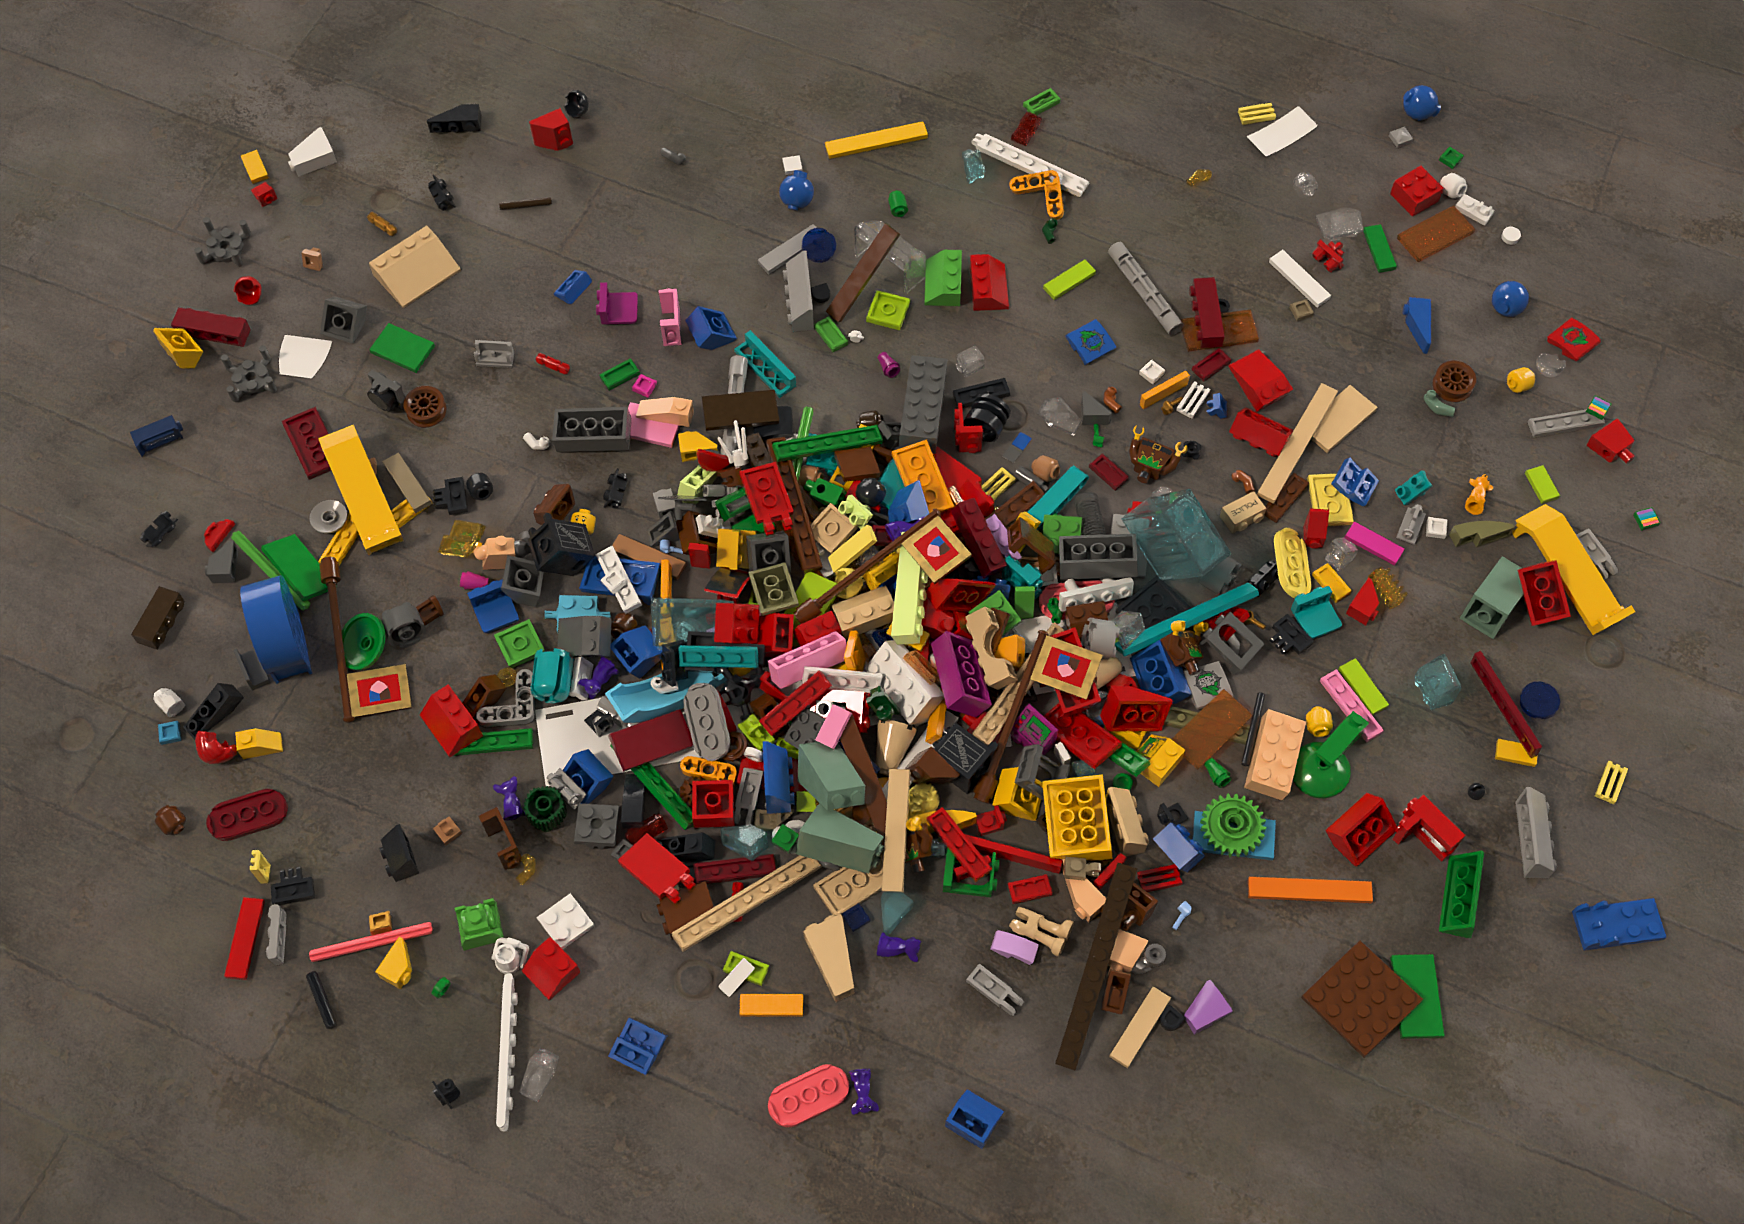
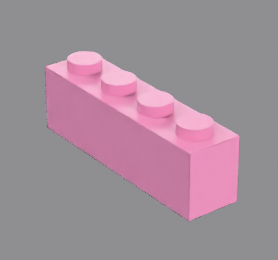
M835 631L769 660L768 666L771 680L782 689L802 680L804 666L829 668L842 663L847 646L846 639Z

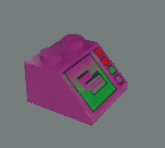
M1028 704L1015 721L1011 731V738L1015 743L1021 744L1023 747L1039 744L1043 747L1042 755H1045L1055 746L1058 729L1034 707Z

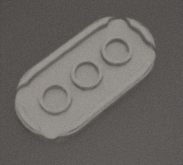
M696 683L689 687L683 701L693 746L699 756H702L707 761H716L723 758L730 747V736L720 696L712 685Z

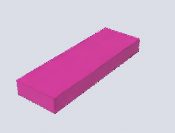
M1356 522L1352 524L1344 538L1394 566L1404 552V548Z

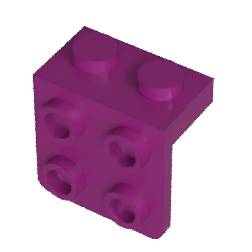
M607 282L600 283V290H597L599 305H596V314L600 315L601 324H635L638 311L637 293H609Z

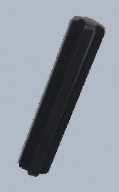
M312 971L306 975L308 984L325 1027L332 1029L337 1026V1021L318 973Z

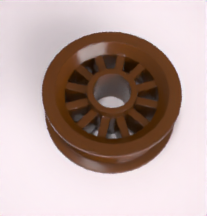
M1447 361L1441 364L1433 378L1434 391L1439 397L1449 402H1460L1467 399L1476 384L1475 372L1469 365L1461 361Z
M417 387L411 390L404 400V409L407 417L415 426L423 428L432 427L441 422L445 417L447 408L443 395L434 387Z

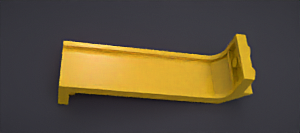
M354 425L318 438L367 554L371 555L380 549L403 542L402 535Z
M1544 504L1515 520L1517 528L1512 532L1515 538L1528 533L1534 539L1547 561L1557 560L1564 590L1592 635L1635 612L1632 605L1625 609L1619 605L1562 513Z

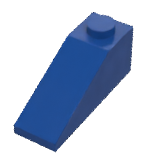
M1409 297L1407 304L1403 306L1405 322L1422 352L1427 354L1431 345V299Z

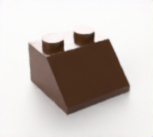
M554 485L551 490L546 492L544 500L534 509L533 514L538 524L543 525L545 523L543 516L546 513L551 514L552 519H565L575 505L571 485Z
M688 511L682 516V520L676 521L683 554L689 555V543L706 544L709 547L710 554L717 553L718 538L699 534L696 517L698 515H708Z
M1104 601L1066 607L1065 621L1067 629L1076 627L1080 642L1084 625H1089L1090 621H1087L1088 618L1108 620Z
M932 747L918 753L905 767V769L910 770V781L916 784H945L960 775Z

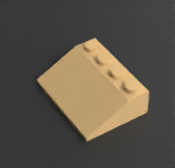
M428 226L423 227L369 262L373 276L402 308H405L461 271L442 242Z

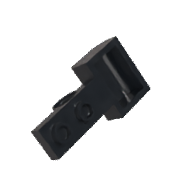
M688 631L687 646L757 647L758 665H764L766 645L714 642L715 632ZM685 666L686 671L716 673L717 668Z

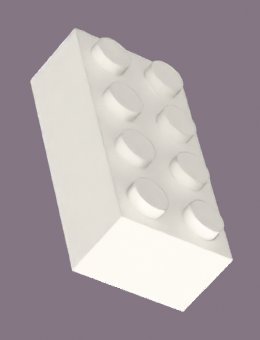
M894 640L885 641L864 668L867 672L882 673L881 687L899 707L901 715L909 725L924 723L944 699L943 692L904 644L897 645Z

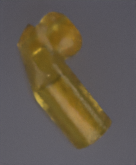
M1198 169L1186 180V183L1189 186H1193L1197 181H1208L1212 177V172L1208 169Z
M524 854L521 858L524 870L516 877V880L521 885L535 873L536 860L530 854Z

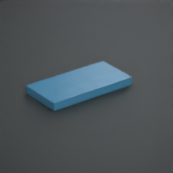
M1195 811L1192 839L1204 848L1202 852L1221 854V849L1214 851V844L1207 845L1209 838L1203 839L1206 833L1200 830L1203 826L1200 823L1201 818H1204L1202 816L1203 812ZM1266 819L1265 824L1262 826L1267 828L1263 833L1265 835L1264 839L1260 840V846H1255L1254 852L1249 850L1247 856L1241 852L1240 857L1264 860L1274 859L1276 820ZM1229 823L1232 828L1238 827L1235 823Z

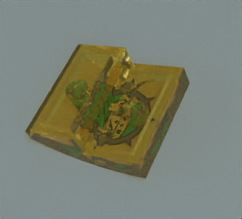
M455 520L450 535H443L438 553L467 558L478 545L486 526L479 523Z

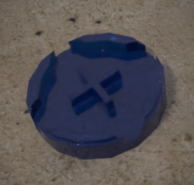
M814 228L804 235L801 249L802 251H807V258L809 260L823 263L833 257L836 251V240L827 230Z
M1541 681L1527 684L1521 691L1520 706L1532 718L1548 719L1559 709L1560 697L1556 689L1550 684Z

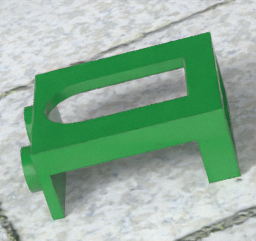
M947 847L943 892L991 898L992 891H996L997 879H994V872H998L999 860L995 859L996 852H993V856H989L991 859L989 865L992 868V871L989 873V881L984 885H971L952 882L954 864L961 865V863Z

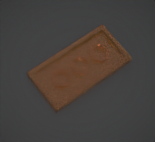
M1453 205L1398 234L1397 239L1415 260L1420 262L1473 234L1475 228Z
M1251 309L1221 313L1225 335L1222 347L1258 342L1259 337ZM1194 317L1181 319L1184 324L1182 331L1188 352L1220 348H1201L1200 341L1196 339L1198 327L1194 326Z
M1223 689L1171 740L1185 749L1183 757L1199 770L1253 715Z

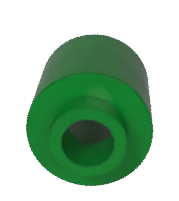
M899 190L891 192L888 198L891 214L895 217H903L908 212L905 195Z

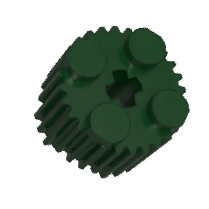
M542 786L541 789L539 787L533 788V791L530 790V793L526 794L527 798H525L526 802H524V812L529 823L535 829L538 827V830L543 832H550L553 830V827L557 828V825L560 826V822H563V819L567 816L566 804L561 792L558 789L556 790L555 787L548 788V786L546 788Z

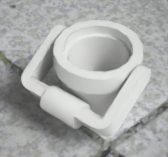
M503 937L497 939L492 954V959L495 960L497 969L503 974H512L520 968L523 969L529 946L509 937L507 939ZM518 948L524 949L522 956L517 950Z

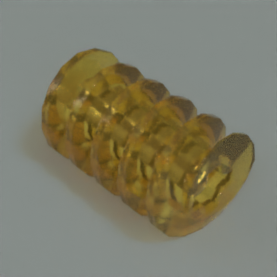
M1383 567L1374 570L1368 578L1372 579L1376 592L1381 593V599H1385L1384 602L1389 606L1390 610L1400 605L1408 596V593L1404 592L1401 594L1404 587H1396L1400 582L1399 580L1392 581L1395 577L1394 574L1388 576V573L1391 571L1390 568L1384 570Z

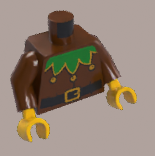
M1136 425L1133 429L1135 437L1132 438L1129 454L1131 463L1135 465L1134 471L1139 473L1138 481L1147 483L1149 478L1158 480L1161 476L1173 472L1182 458L1181 454L1187 452V445L1180 451L1179 446L1181 442H1178L1175 446V453V450L1144 437L1140 439V436L1144 434V427L1142 433L1137 434L1135 432Z
M1174 621L1171 624L1173 632L1160 640L1176 667H1186L1190 676L1200 672L1197 662L1203 659V654L1199 647L1202 638L1200 634L1208 630V623L1202 621L1193 625L1194 634L1193 631H1185V621Z
M915 817L914 820L909 818L906 822V850L910 859L906 860L905 864L910 863L913 874L924 871L921 859L932 854L933 836L928 831L927 823H921L920 817Z

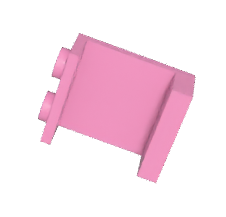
M677 289L659 290L662 314L674 313L675 319L660 320L664 346L682 345Z

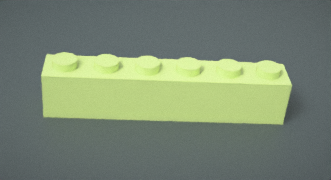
M900 546L891 631V637L897 645L920 643V636L923 635L921 623L922 618L925 616L923 602L926 600L925 583L928 582V575L903 546Z

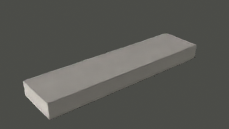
M812 224L759 258L758 264L769 275L802 251H806L823 240L824 235Z
M1586 410L1532 418L1527 423L1533 438L1604 426L1605 420L1585 412Z

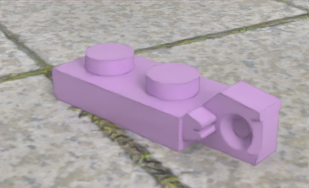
M994 514L985 521L1002 556L1005 558L1011 556L1013 559L1020 561L1022 558L1018 551L1013 553L1009 550L1007 529Z

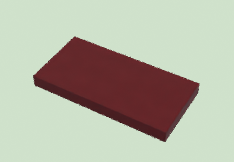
M316 407L281 421L308 479L311 480L331 471L318 439L328 435V432Z
M680 709L608 735L623 772L694 747L690 730Z

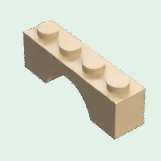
M985 606L965 616L967 630L973 637L972 645L979 655L978 662L985 672L984 680L986 684L998 690L1017 681L1012 663L1004 658L997 659L992 653V638L999 629L994 611Z

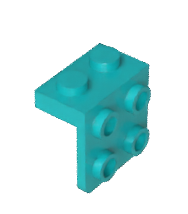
M1330 586L1318 587L1308 594H1299L1295 597L1291 611L1300 627L1312 639L1338 630L1342 626V622L1329 601L1332 594Z

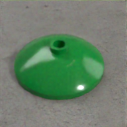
M369 613L357 614L343 627L342 638L346 667L353 670H364L372 666L380 657L385 646V629L381 620L375 615Z
M1312 742L1302 746L1299 750L1293 781L1302 792L1311 797L1321 799L1334 797L1341 793L1349 782L1351 775L1350 764L1343 754L1330 767L1315 755L1324 742ZM1320 763H1324L1326 767H1322Z

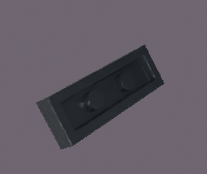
M1005 378L953 390L957 408L958 403H962V408L972 406L976 397L983 393L994 395L1000 399L1010 396V390Z

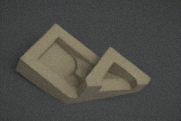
M756 809L754 812V831H773L793 814L794 809H791V812L767 814V810Z

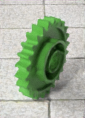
M1227 793L1224 799L1219 795L1218 801L1212 799L1211 805L1207 804L1205 808L1207 811L1202 813L1204 818H1201L1200 823L1203 826L1200 830L1206 832L1203 839L1209 838L1207 845L1214 844V851L1221 849V855L1228 852L1229 857L1233 853L1240 857L1241 852H1243L1247 856L1249 850L1254 852L1255 846L1259 847L1261 844L1260 840L1264 839L1265 835L1263 833L1267 827L1262 826L1266 822V819H1261L1263 812H1257L1259 806H1252L1253 800L1246 802L1245 796L1238 799V795L1235 794L1234 798H1231L1229 793ZM1229 823H1235L1238 827L1232 828Z

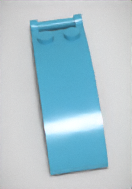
M688 671V678L677 681L678 691L660 694L651 686V680L654 678L652 677L635 683H619L607 691L605 695L624 723L643 722L683 709L684 696L687 695V690L693 684L708 683L717 688L725 683L726 678L722 673L714 678L712 673ZM662 673L659 674V675H657V676H654V677H660V678L663 680V678H662Z

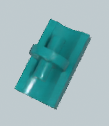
M1421 470L1404 484L1398 486L1395 492L1403 504L1408 505L1419 496L1425 495V492L1432 487V484L1427 479L1425 471Z

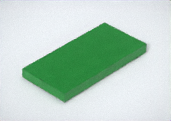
M295 534L262 545L261 551L302 601L328 592V586L321 582L319 562Z
M1392 955L1390 957L1392 971L1423 998V1001L1399 1024L1401 1039L1443 1038L1445 1035L1434 955Z

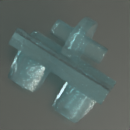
M979 149L964 151L962 153L965 164L964 170L967 182L970 184L975 179L984 177L985 166L982 164L981 151Z

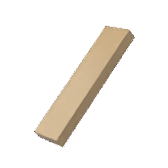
M1152 987L1109 1057L1128 1068L1171 997Z

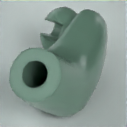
M1428 390L1424 395V401L1428 407L1438 415L1453 417L1455 408L1442 403L1436 397L1437 393L1434 390Z

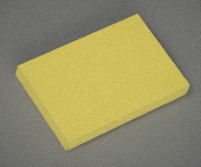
M1336 474L1308 475L1307 481L1309 482L1312 508L1329 509L1328 526L1352 525L1354 520L1350 499L1331 485Z

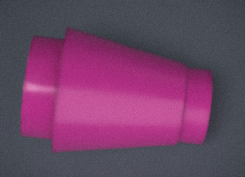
M469 571L467 573L462 572L460 587H463L464 590L484 587L488 585L489 578Z

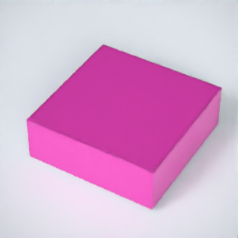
M640 374L632 386V391L648 398L656 387L657 381Z

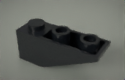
M462 104L427 119L430 133L481 131L482 115L479 104Z
M217 683L184 725V729L195 740L198 731L208 732L231 714L244 698L243 695L232 684Z
M703 832L655 839L680 861L699 862L714 859L716 840Z

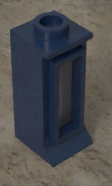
M170 415L131 431L130 434L138 452L143 457L146 451L155 449L180 437L183 439L181 434L183 427L179 420L175 421L173 416Z

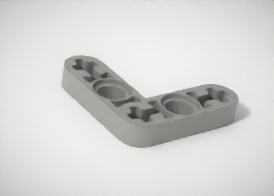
M522 669L516 674V705L481 708L476 715L481 726L528 724L533 721L535 717V698L530 690L532 672L530 670ZM524 676H528V678H527V680H526L527 687L524 686V683H523V680H522V679H524ZM525 692L531 694L527 700L520 699L521 694ZM523 706H526V709L528 711L526 717L522 716V714H524ZM503 712L511 713L508 719L500 718ZM485 714H489L487 720L483 719L485 717Z

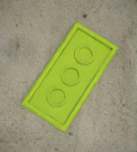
M813 572L806 573L795 592L799 606L809 598L812 600L818 599L837 583ZM837 595L822 606L823 608L820 609L822 613L820 615L829 611ZM797 607L786 609L784 614H793ZM795 616L793 620V631L798 625H800V622L796 619ZM793 634L792 648L796 649L800 646Z

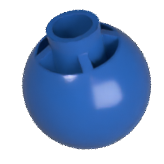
M1420 85L1413 87L1403 97V106L1406 114L1415 120H1425L1431 116L1435 117L1441 109L1436 92L1428 86Z
M794 170L793 175L786 177L782 181L779 194L782 202L788 206V209L798 211V208H804L812 201L814 188L811 181L807 179L808 173Z
M1516 281L1501 283L1492 294L1494 309L1497 313L1506 317L1519 315L1526 309L1529 302L1527 289Z

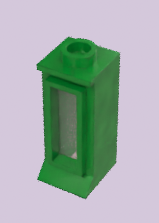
M744 487L715 501V505L724 522L751 508Z

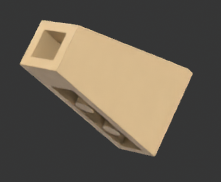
M833 914L825 918L822 923H813L807 926L803 934L835 1002H838L854 994V984L843 918L841 914L837 916Z

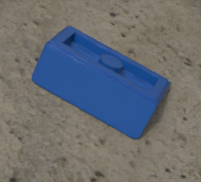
M574 270L554 292V295L564 302L572 304L592 283V280L587 272Z

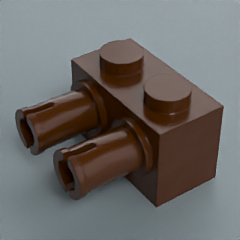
M1134 882L1120 924V929L1126 925L1122 929L1123 931H1127L1134 923L1138 926L1144 924L1152 916L1158 900Z

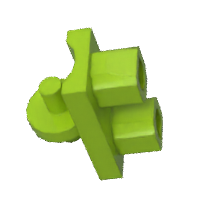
M754 714L737 725L751 744L760 751H763V741L775 742V739L767 732Z

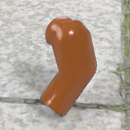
M1108 387L1104 392V404L1117 414L1122 406L1115 401L1116 389Z
M1236 470V472L1232 473L1233 481H1241L1246 494L1255 492L1249 475L1242 470Z

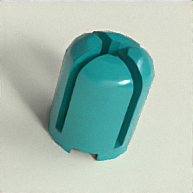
M554 648V652H542L543 649H540L535 653L530 687L531 693L534 698L545 703L554 704L562 702L570 694L574 658L572 659L570 653L562 649Z

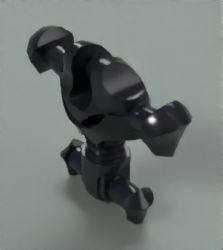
M758 665L757 668H754L757 674L750 675L748 679H744L737 674L733 675L729 671V667H717L716 673H722L726 678L723 688L719 693L721 695L727 694L729 700L725 702L726 705L741 707L743 715L740 716V719L744 722L750 715H755V712L750 713L748 703L751 702L752 689L760 687L762 682L760 678L766 671L763 670L761 665Z

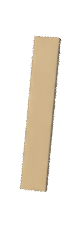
M889 769L882 878L883 892L903 893L907 838L906 822L908 821L910 788L909 769Z

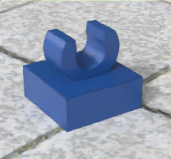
M1220 393L1213 394V400L1207 401V405L1213 408L1208 409L1207 413L1210 416L1217 414L1220 419L1226 418L1227 401Z

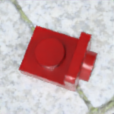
M267 182L251 189L252 194L262 207L278 199L274 189Z
M998 805L994 806L992 811L976 815V825L980 836L1004 830V824L1007 822L1004 811H1000Z

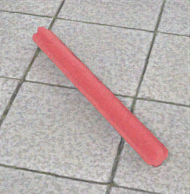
M426 922L314 949L309 952L311 962H316L395 943L398 937L407 940L428 935L433 932L431 922Z

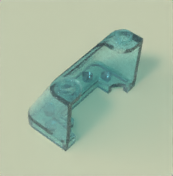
M652 597L653 646H657V650H662L663 644L679 640L687 642L688 631L715 632L716 603H733L734 601L725 599Z

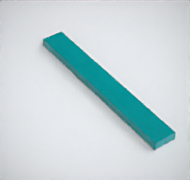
M1250 583L1241 585L1116 642V650L1124 657L1172 633L1171 624L1174 621H1185V629L1258 596V589Z

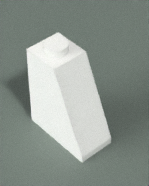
M322 127L315 130L288 153L291 161H288L292 171H296L298 177L337 162Z

